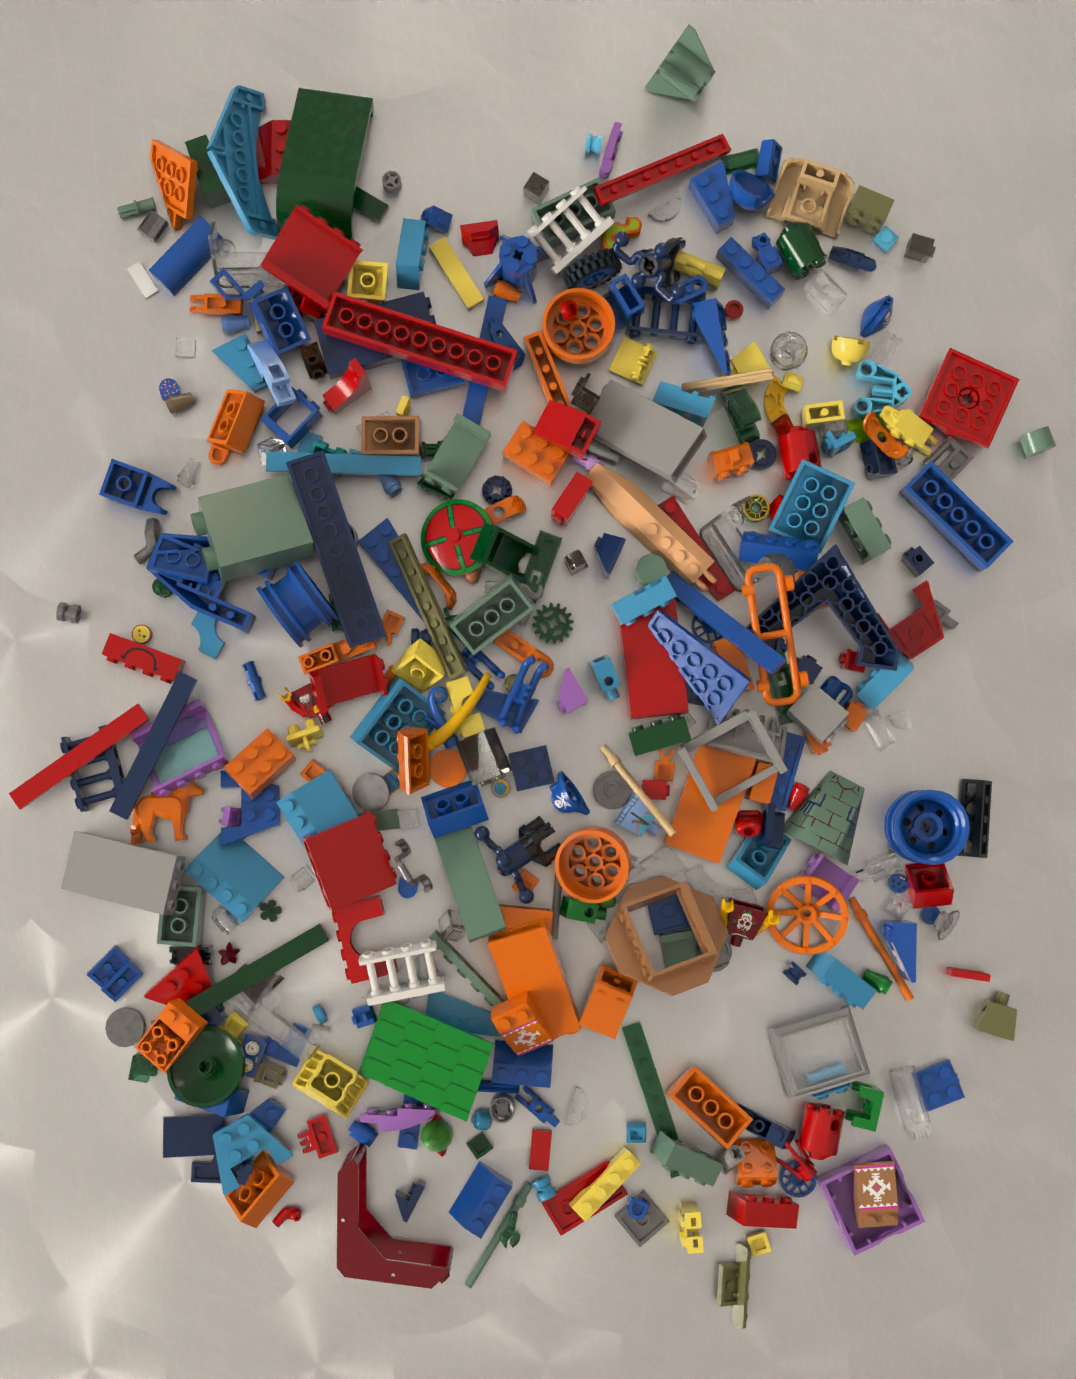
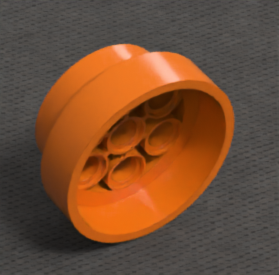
M571 288L562 291L548 303L544 311L542 320L543 337L550 352L564 362L586 364L598 359L607 351L614 336L615 317L611 306L604 297L590 289ZM568 300L576 303L578 311L583 310L586 312L585 316H577V318L567 322L559 320L562 316L561 304ZM599 323L601 327L594 329L591 327V324ZM579 328L583 333L576 335L573 330ZM557 334L564 335L565 339L559 341L555 338V336ZM595 341L597 345L590 347L587 345V342ZM575 346L579 351L572 353L569 348Z
M598 826L583 827L571 833L561 844L555 857V873L561 887L571 897L585 903H601L616 896L624 887L631 871V856L624 841L611 830ZM590 838H597L599 845H593L590 842ZM607 847H614L616 854H610ZM574 848L582 849L583 855H577ZM592 857H598L600 864L593 863ZM609 866H615L618 872L612 873L609 870ZM576 867H582L585 873L579 874L576 871ZM593 876H599L602 882L596 883Z

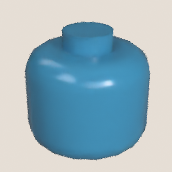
M481 1109L475 1111L471 1117V1122L475 1129L488 1130L491 1127L492 1117L490 1111Z

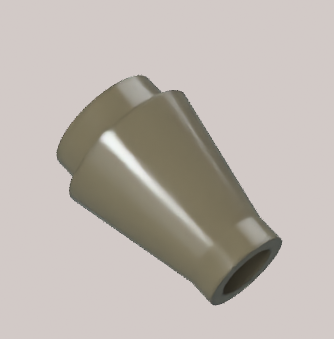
M191 392L168 396L169 398L165 400L171 414H177L192 403H195Z

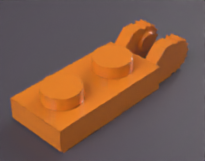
M204 293V295H190L192 302H204V306H190V313L243 315V300L225 301L219 294ZM227 294L228 296H240L237 294Z

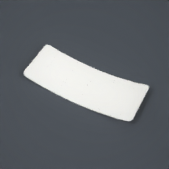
M140 261L127 268L145 298L158 291Z

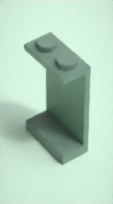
M458 413L453 419L454 424L427 470L424 469L422 472L426 482L435 485V483L442 487L441 490L449 495L452 493L457 495L491 437L490 431Z

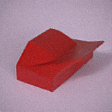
M497 220L460 225L462 244L470 250L473 256L493 254L496 242L500 239Z

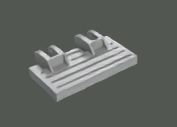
M735 709L732 716L740 713V710ZM712 714L709 729L717 725ZM760 715L759 719L764 726L765 716ZM772 718L769 723V730L766 731L783 761L788 727L780 725L778 731L775 732L777 719ZM749 720L706 743L708 748L771 762Z

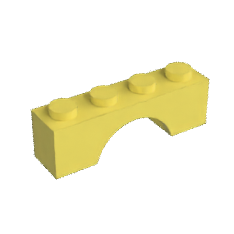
M623 1147L610 1160L605 1171L590 1186L583 1189L569 1205L586 1222L641 1163L627 1148Z

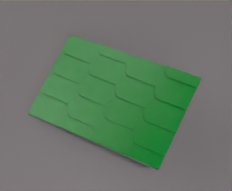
M396 1001L386 1002L381 1007L358 1073L467 1122L494 1043Z

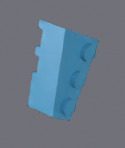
M403 218L396 260L397 288L420 290L421 274L424 271L425 264L423 257L427 253L425 240H429V229H426V221Z
M660 381L653 402L703 427L716 397L710 395L709 399L699 396L700 393L697 391H693L691 394L684 391L683 387Z
M665 575L610 604L620 625L626 624V626H629L637 621L636 617L650 615L654 612L653 608L660 606V608L665 607L677 595Z
M900 652L897 671L874 668L867 681L863 680L856 687V695L874 710L914 670L913 663Z
M827 952L814 954L806 965L808 969L819 976L818 980L826 987L831 985L833 987L831 991L839 997L844 995L846 997L845 1002L853 1008L857 1005L864 1009L877 992Z

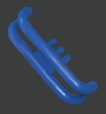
M448 626L450 631L460 640L452 628ZM467 647L462 651L461 656L467 669L479 681L484 675L476 667L480 662L488 667L498 678H505V673L481 650L475 655ZM489 680L486 688L493 690L495 685Z
M534 656L527 657L523 662L498 719L499 725L506 727V718L513 702L520 704L512 722V731L516 734L521 731L519 727L541 675L549 668L548 663H541L535 670L529 685L522 684L530 665L536 661Z

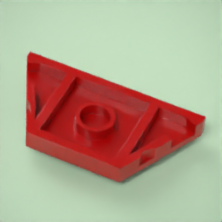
M197 946L151 987L144 997L167 1005L178 997L186 1002L212 987L213 982L211 976L207 973V966L200 956V948Z

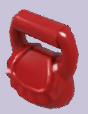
M739 810L735 819L737 833L744 837H753L760 834L762 831L763 815L758 810Z

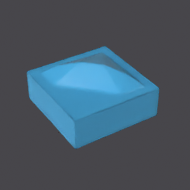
M626 1122L627 1143H646V1122Z

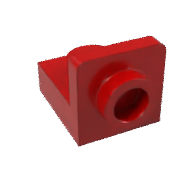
M845 649L843 653H840L838 661L841 664L840 669L864 673L865 666L855 665L856 652L851 651V649Z

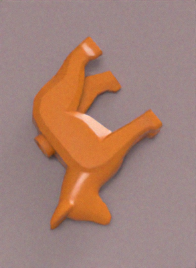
M192 781L187 787L178 788L166 797L159 798L153 792H151L150 796L142 797L134 808L133 821L130 828V834L132 835L131 843H143L142 833L146 842H156L152 832L156 816L172 820L175 841L188 840V835L185 833V821L189 811V799L192 796L202 795L204 789Z

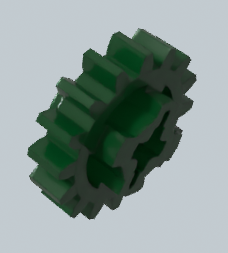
M550 603L548 608L542 605L543 611L536 610L539 616H533V619L537 621V623L532 624V627H537L534 634L540 633L539 640L545 638L546 644L552 640L555 645L558 639L562 643L563 636L569 637L567 631L573 630L569 626V624L574 623V620H569L572 614L565 613L566 607L560 609L559 603L556 607H553V604ZM553 611L552 615L548 617L543 616L545 613ZM559 614L564 617L566 623L561 622ZM555 619L558 626L555 625L553 628H550V624L547 622ZM540 624L546 627V634L542 631ZM558 630L563 631L561 634L553 636L554 632Z

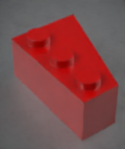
M729 1191L726 1215L742 1226L797 1228L799 1204L792 1201L791 1197L781 1196L778 1198L770 1195Z

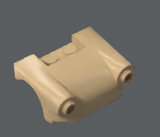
M788 158L783 161L774 189L775 196L769 204L765 217L780 222L787 220L793 223H809L812 229L819 231L818 234L837 239L847 207L855 191V183L850 176H847L848 173L805 158Z

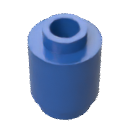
M354 1120L348 1129L351 1132L349 1136L363 1146L367 1145L370 1147L378 1136V1133L375 1132L376 1129L367 1123L360 1122V1120L358 1122Z

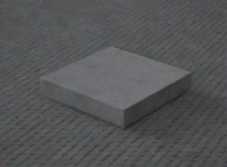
M645 1190L636 1196L650 1202L645 1217L638 1220L633 1219L628 1213V1204L614 1215L639 1247L670 1222Z

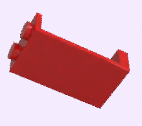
M376 654L308 672L316 708L321 714L328 712L327 706L378 691L384 696L388 695L387 688L389 683L387 677H384L383 670H385L383 659H380Z

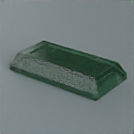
M758 148L722 156L721 159L724 162L726 175L736 170L743 171L757 167L759 159Z

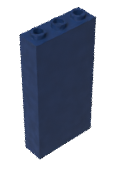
M424 291L375 304L436 324L434 315H430L429 309L432 308L430 298H425ZM325 317L314 320L330 379L342 377L349 367V362L356 358L364 370L403 360L326 335L322 329Z

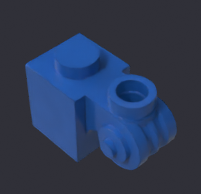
M764 232L761 235H757V237H752V248L756 251L758 250L755 260L769 274L780 270L783 261L776 246L772 247L770 238Z

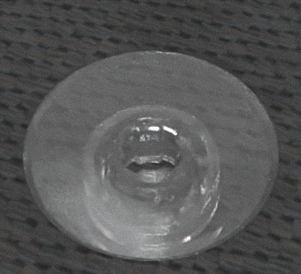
M954 910L951 913L942 911L935 919L934 927L938 929L937 936L939 940L945 939L957 924L960 915L958 910Z

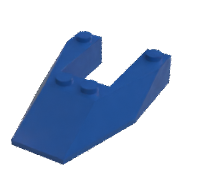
M161 533L154 551L190 550L197 547L202 549L209 547L210 544L206 536L197 537L194 535ZM152 553V555H151V557H150V560H149V562H148V564H147V566H146V569H147L148 571H150V570H149V567H150V563H151V560H152V557H153V553ZM277 567L254 574L272 581ZM218 569L211 571L208 584L151 572L191 609L249 633L256 616L218 599L225 585V582L221 580Z

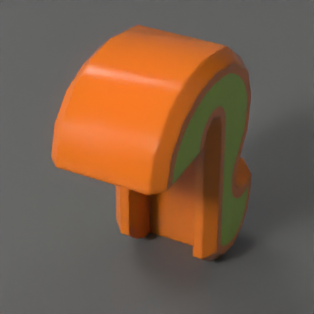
M629 216L625 219V224L620 222L613 223L602 233V250L612 248L615 243V235L618 232L627 233L629 239L637 238L642 228L641 220L635 216Z

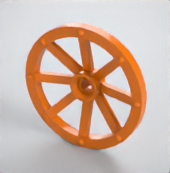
M799 875L783 881L770 895L766 907L767 915L769 910H773V915H778V913H780V916L797 915L781 933L776 925L768 927L770 933L780 945L795 953L812 955L825 952L834 947L847 930L849 911L846 900L835 885L821 877ZM798 884H805V903L796 898L788 888ZM811 884L818 885L829 891V893L815 903H811ZM781 894L798 907V909L773 908ZM835 897L839 903L841 914L817 909ZM809 910L810 913L806 914L804 911ZM817 917L841 921L837 932L831 936ZM801 922L804 923L803 945L793 943L785 938ZM811 923L815 925L827 941L809 946Z

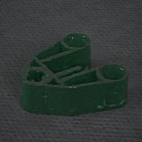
M741 385L721 390L720 393L728 418L739 443H751L759 440L760 433L755 423L761 420V414L747 390Z

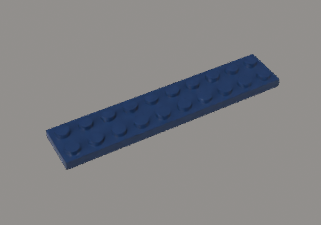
M324 450L286 462L349 648L387 636Z

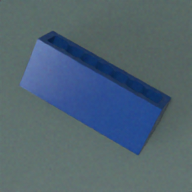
M200 216L149 269V272L175 296L224 246L226 241Z

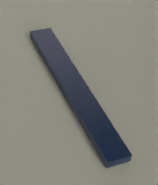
M179 671L109 812L126 820L129 819L198 681L197 679Z

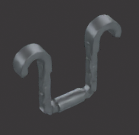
M404 839L395 842V845L399 846L403 852L394 857V860L404 880L410 886L421 882L425 893L433 889V885L427 875L422 874L414 880L411 878V874L401 861V859L411 853L410 846Z

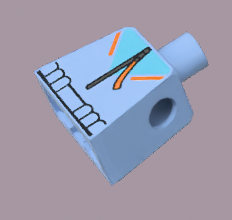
M635 792L613 821L614 824L641 837L645 831L655 837L662 828L653 822L655 817Z

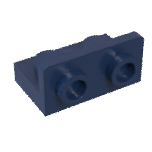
M879 437L878 440L880 442H885L886 438ZM871 439L860 444L869 480L898 473L895 459L887 456Z

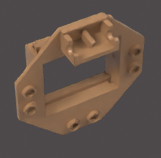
M660 875L626 888L605 936V941L620 976L624 975L667 995L675 996L709 982L728 930L712 896L689 887L686 881L679 883ZM677 895L703 954L654 972L629 912Z

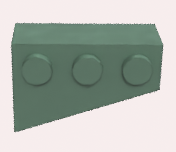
M660 1130L650 1152L663 1164L662 1167L670 1172L676 1170L680 1176L686 1179L692 1177L695 1179V1182L702 1186L706 1184L714 1186L724 1165L715 1157L695 1147L692 1148L682 1144L683 1141L679 1139L673 1140Z

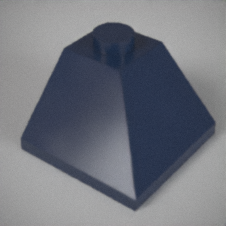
M604 533L602 538L598 536L594 545L597 548L595 554L606 579L610 577L625 544V538Z

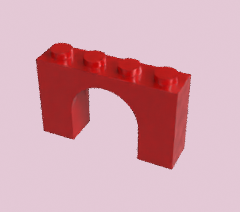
M381 895L359 900L332 912L334 923L337 922L339 929L336 930L338 942H342L343 949L340 950L341 957L347 963V968L345 969L346 978L351 981V984L370 980L367 966H359V956L362 954L353 946L352 932L359 922L385 915ZM393 959L397 973L399 971L396 959ZM386 961L374 963L377 978L389 975Z

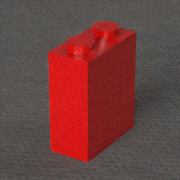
M579 472L575 473L551 509V517L554 523L567 527L591 491L593 481Z

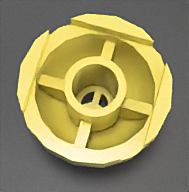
M833 335L832 354L836 359L841 360L842 365L852 366L853 363L860 362L866 357L871 341Z

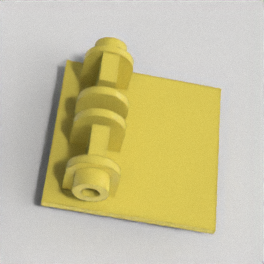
M623 337L609 371L644 385L658 351L654 350V346L647 343L645 346L627 337Z

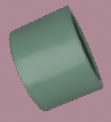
M1049 426L1034 430L1019 438L1026 458L1056 447Z
M656 554L644 555L639 559L635 567V577L643 586L665 576L667 572L664 559Z

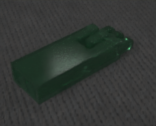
M540 530L535 546L539 547L537 554H531L524 572L527 578L523 584L528 585L532 592L537 591L538 585H542L545 588L563 539ZM533 570L541 572L538 584H536L539 577L537 575H534L532 582H530Z
M780 652V655L786 659L785 653ZM786 660V663L775 674L771 675L767 672L770 692L774 699L790 697L793 694L790 665L787 664ZM784 672L787 685L779 686L778 681L783 680L781 673ZM794 703L774 706L779 725L794 722L786 715L788 709Z

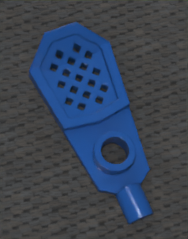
M493 315L487 318L491 325L489 332L494 343L518 350L519 357H517L513 371L521 367L525 357L523 350L502 323H497ZM500 331L502 333V337H498L496 335V332Z

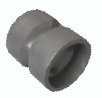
M497 1093L490 1102V1115L498 1123L509 1122L515 1114L514 1098L508 1093Z

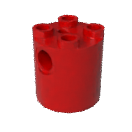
M793 426L787 429V434L778 437L777 441L785 480L793 479L802 459L822 467L814 430L803 426Z
M806 1102L798 1146L807 1150L808 1156L816 1160H824L828 1157L836 1156L845 1111L835 1108L831 1110V1106L828 1104L819 1103L818 1107L817 1104Z

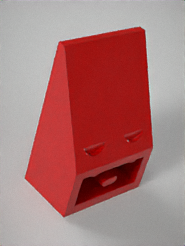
M549 400L532 434L584 460L601 427L602 421L585 412Z

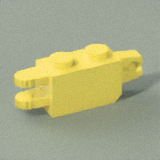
M888 405L884 406L879 416L887 423L885 428L890 431L889 433L893 437L901 439L904 442L903 444L909 449L916 448L928 456L931 454L932 451L925 445V442L935 446L938 441L931 435L933 428L909 409L896 410Z

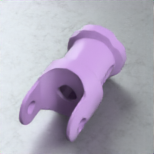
M587 453L585 456L587 461L573 456L571 463H578L588 471L596 463L605 466L604 463L598 461L597 456L594 454L590 455Z

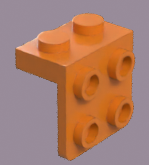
M762 1138L737 1139L735 1145L743 1149L745 1157L737 1165L736 1185H741L744 1188L753 1187V1185H761L762 1187H772L775 1185L778 1179L775 1145Z

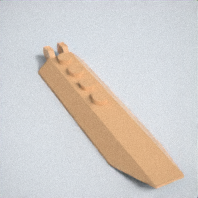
M596 463L585 475V477L593 481L592 489L606 509L652 554L662 557L671 572L676 573L690 585L695 582L705 592H707L708 587L699 579L702 574L712 583L717 581L707 570L715 561L634 482L599 463Z

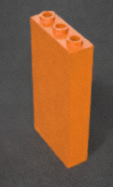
M706 744L697 748L693 758V762L713 797L750 778L757 760L708 748ZM688 772L670 822L677 833L673 837L666 833L663 843L719 864L746 790L718 804L719 809L711 812L690 772Z
M546 919L490 935L488 937V945L508 1000L528 992L553 1039L566 1034L572 1035L580 1031L581 1025H578L580 1016Z

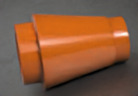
M498 279L493 290V294H496V297L518 302L522 293L504 279L503 281Z

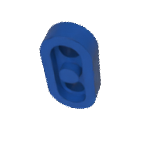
M697 275L678 283L684 285L686 294L682 299H677L674 303L684 304L702 296L707 289L706 279ZM699 285L700 289L696 290L694 286Z

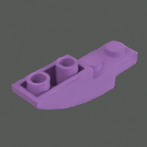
M406 1102L404 1106L397 1108V1110L388 1109L386 1112H379L377 1108L367 1109V1112L360 1114V1122L379 1123L378 1131H397L418 1125L441 1111L428 1104L416 1106L414 1102Z

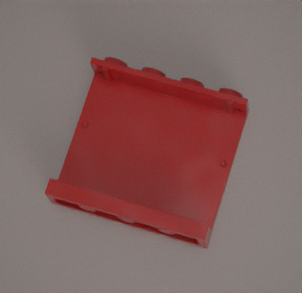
M296 205L259 267L324 310H327L334 291L337 292L363 249L360 248L361 244L356 240L345 238L344 232L340 229L329 227L327 225L328 222L322 217L318 216L316 218L310 214L311 210L306 206Z
M365 810L363 815L315 835L307 834L301 837L327 908L332 912L397 884L395 880L397 878L396 871L393 867L391 868L389 860H391L390 855L386 849L384 850L382 844L384 842L383 836L376 828L377 819L369 811Z

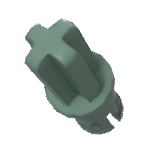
M153 197L141 201L134 200V203L119 206L117 210L120 218L135 214L141 215L140 213L156 209Z

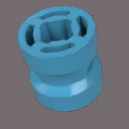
M549 1174L542 1175L531 1182L533 1188L537 1191L539 1202L548 1200L557 1194L555 1188L551 1186Z

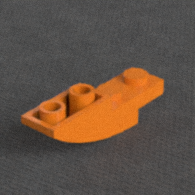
M347 639L300 655L298 658L304 674H309L308 672L342 663L378 647L376 641L373 640L349 648Z

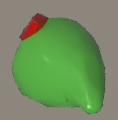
M435 1115L431 1122L427 1123L422 1129L420 1139L425 1148L437 1152L443 1157L446 1154L447 1147L452 1142L453 1131L440 1115Z

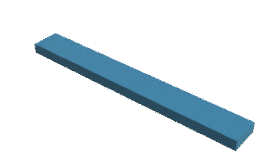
M266 451V472H289L286 462L313 453ZM325 453L332 474L421 476L420 456Z

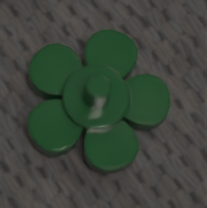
M269 900L268 904L262 903L260 905V910L265 911L260 914L262 920H266L269 917L270 922H275L277 920L276 914H281L282 908L276 906L275 900Z

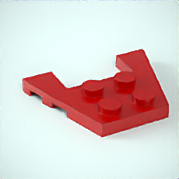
M927 580L912 589L923 607L889 629L880 614L877 613L898 650L910 659L915 658L944 638Z

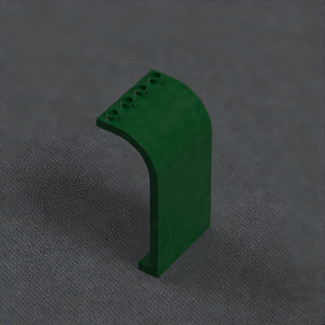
M298 88L277 182L276 218L279 233L295 206L304 205L311 210L310 214L316 218L320 216L325 219L329 227L332 229L336 227L344 232L345 238L348 240L354 239V196L370 117H373L374 113L373 98Z

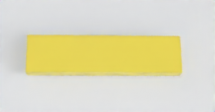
M445 236L429 245L430 251L466 308L470 310L484 301L483 296Z

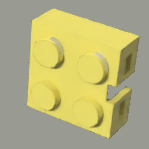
M696 1202L681 1203V1209H678V1220L681 1227H683V1229H679L682 1247H686L688 1254L704 1253L702 1235L699 1236V1228H702L699 1207ZM689 1232H694V1236H689Z

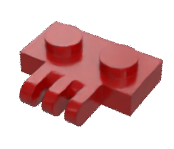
M326 1113L308 1119L306 1122L309 1130L297 1134L298 1139L307 1138L300 1142L301 1146L309 1144V1147L302 1149L303 1154L316 1150L319 1159L339 1151Z

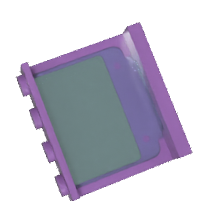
M200 699L185 705L150 775L154 788L151 790L159 798L170 795L172 791L178 788L187 787L190 782L196 779H203L208 773L221 770L229 763L208 710ZM154 721L130 733L131 739L138 745L139 750Z

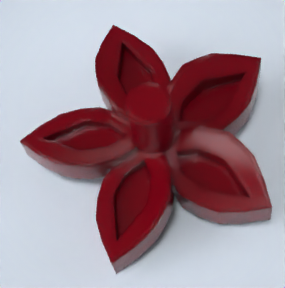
M229 942L226 950H219L218 953L222 956L221 965H225L229 961L236 964V957L234 955L238 954L240 949H233L232 944Z

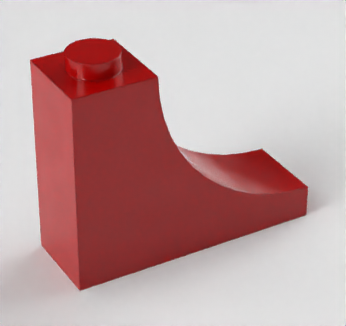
M356 358L349 362V367L343 377L322 395L325 400L322 403L329 412L332 410L335 415L372 389L367 373Z

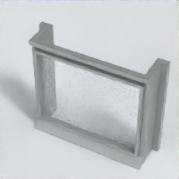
M849 1005L842 1006L840 1010L778 1029L775 1027L767 1029L788 1098L799 1099L870 1077V1070Z

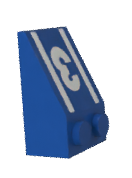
M884 919V924L881 925V934L884 936L896 966L903 979L916 983L917 923L908 920Z

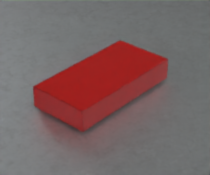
M947 967L946 974L953 977L990 982L991 975L985 972Z
M532 1128L529 1170H549L552 1130Z

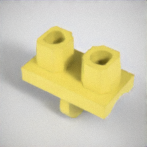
M314 718L305 721L306 729L302 731L299 730L298 725L288 726L286 740L291 748L297 746L299 750L306 748L307 752H311V746L317 744L316 739L324 737L322 729L317 725Z

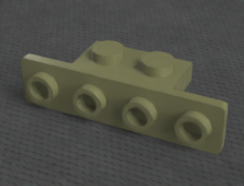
M737 1243L735 1263L719 1264L716 1304L720 1307L732 1306V1323L743 1329L746 1328L748 1318L747 1304L749 1299L751 1248L742 1243Z

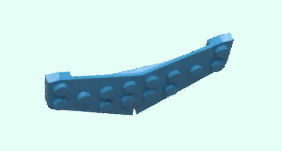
M238 85L230 91L206 148L210 150L207 154L246 231L252 235L275 240L279 234L276 220L271 218L259 181L255 150L260 113L264 110L265 104L264 93Z

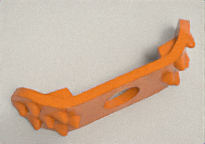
M870 411L863 421V430L866 435L887 456L894 459L904 457L908 453V447L896 441L878 422L879 420L876 418L875 412ZM878 433H883L885 435V442H880L878 440Z
M514 495L484 510L489 514L494 525L514 515L524 513L526 505L519 496ZM495 508H502L504 515L502 517H495L493 514Z
M427 562L424 564L420 563L423 571L426 574L429 573L445 592L446 608L451 610L457 602V592H455L441 572L435 569V566Z

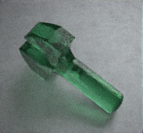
M517 1211L510 1212L508 1228L499 1235V1240L505 1248H507V1241L509 1239V1244L512 1248L520 1241L521 1235L518 1231L515 1232L518 1217Z

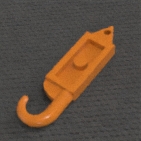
M506 630L494 639V644L521 662H524L529 656H534L536 661L539 659L542 662L548 663L549 668L541 675V678L548 677L553 672L554 664L549 656L510 630Z

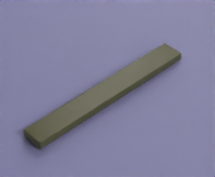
M403 533L388 543L450 680H453L467 673L468 669L407 534Z

